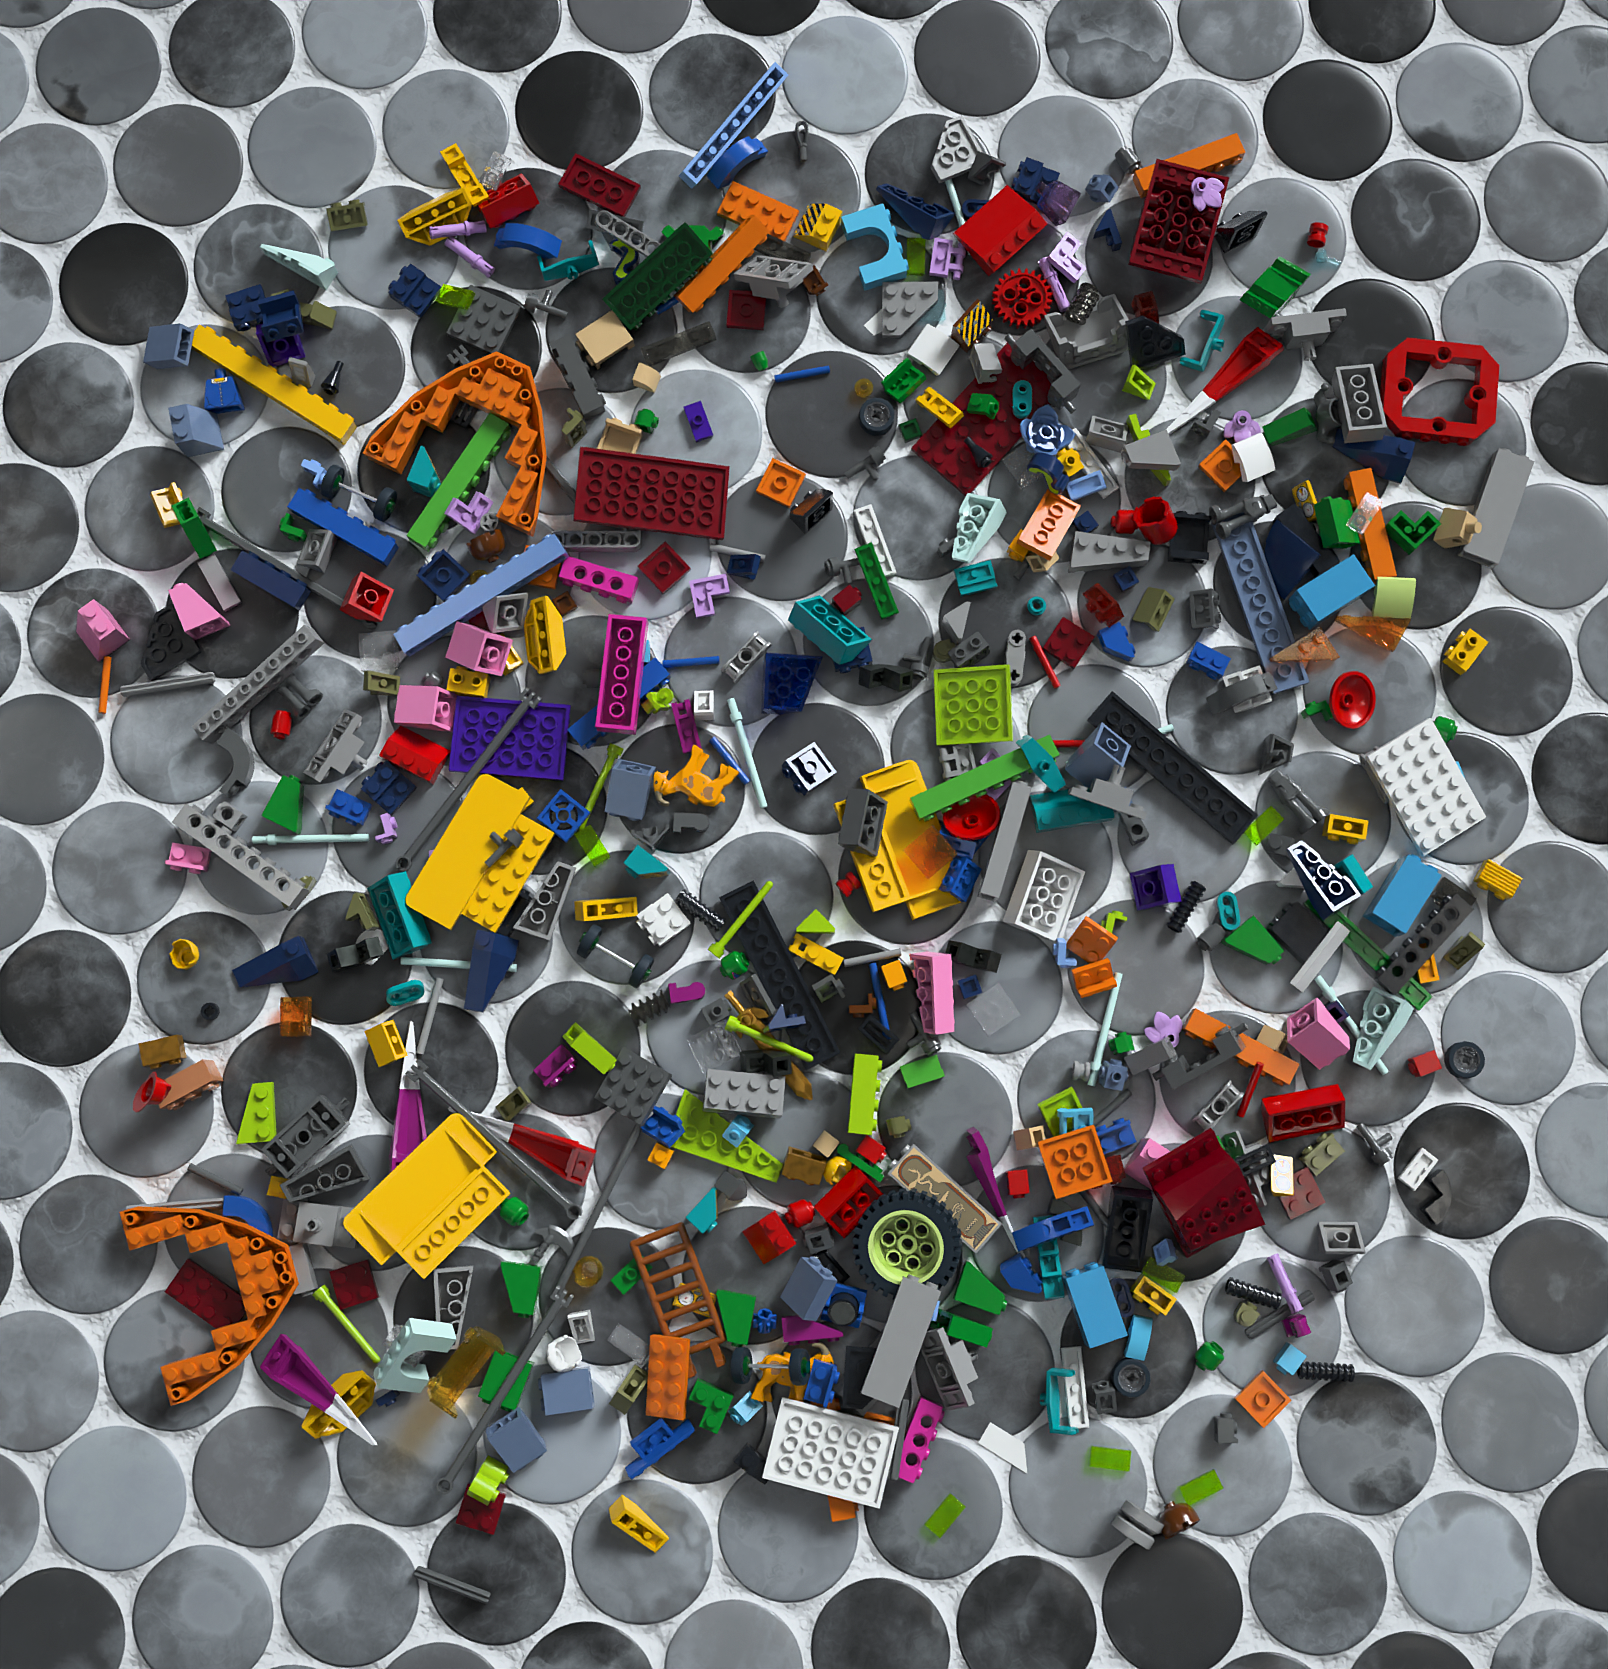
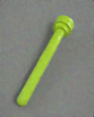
M609 743L607 748L608 757L585 808L589 812L593 810L614 760L621 756L624 750L612 743ZM589 817L580 826L579 830H583L585 828V825Z
M771 881L765 883L720 941L715 944L712 943L708 948L717 958L720 959L722 957L726 944L773 887Z
M730 1015L724 1030L731 1033L732 1031H739L806 1062L813 1061L812 1055L744 1026L734 1016Z
M324 1284L315 1291L312 1296L317 1301L324 1302L373 1363H379L380 1357L329 1297V1289Z

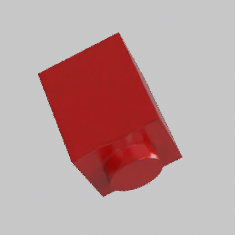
M1430 1050L1408 1059V1068L1415 1077H1421L1442 1069L1435 1050Z
M865 1135L855 1150L874 1164L877 1161L881 1163L887 1154L884 1152L886 1147L868 1135Z
M1027 1169L1006 1171L1008 1195H1013V1198H1025V1194L1030 1193Z

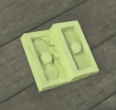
M1377 577L1372 616L1411 619L1416 579Z

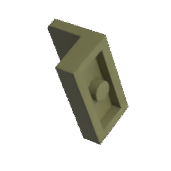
M1148 587L1133 616V620L1144 623L1153 631L1159 632L1175 598L1164 589Z

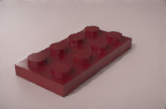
M577 153L573 156L558 183L560 188L622 217L626 216L641 189L640 184Z
M190 1258L186 1260L164 1291L216 1329L239 1322L246 1314L241 1294Z

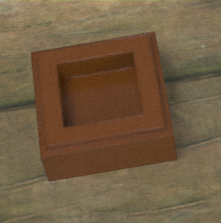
M568 591L552 599L554 606L562 617L578 608Z

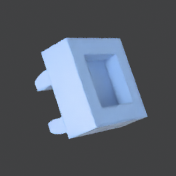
M1166 1238L1153 1247L1157 1265L1164 1266L1178 1259L1175 1254L1176 1248L1173 1246L1171 1239Z

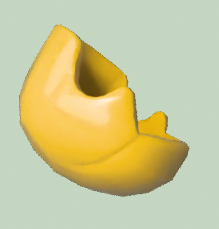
M179 939L172 943L173 950L169 955L172 959V964L177 969L188 970L197 963L199 950L193 942Z
M835 1156L829 1159L823 1172L825 1180L833 1185L832 1182L838 1183L851 1170L852 1163L842 1156Z

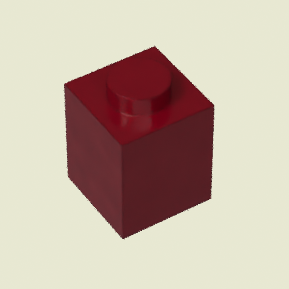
M849 584L832 598V603L845 616L861 604L862 594L856 587L853 588Z

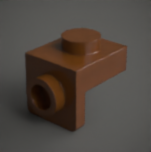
M813 265V271L802 282L809 295L818 296L825 292V287L828 286V283L824 282L815 265Z
M869 993L868 1005H849V1014H853V1018H864L865 1014H872L873 1009H876V998H872V993Z

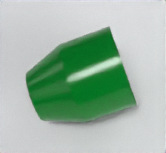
M764 351L750 357L754 366L760 372L768 368V359Z

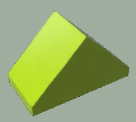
M1132 365L1122 391L1150 400L1156 383L1136 365Z
M815 909L796 928V933L835 934V928Z

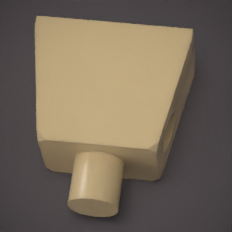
M1444 508L1439 521L1441 525L1437 528L1433 541L1443 548L1467 545L1471 542L1474 533L1481 532L1482 525L1467 511Z

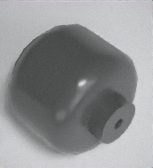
M432 671L430 674L427 672L423 677V686L440 687L443 683V677L435 671Z

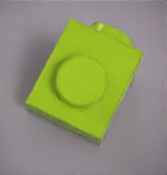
M1112 911V913L1106 914L1105 921L1102 920L1100 926L1112 933L1115 921L1124 923L1127 921V917L1123 916L1122 912Z

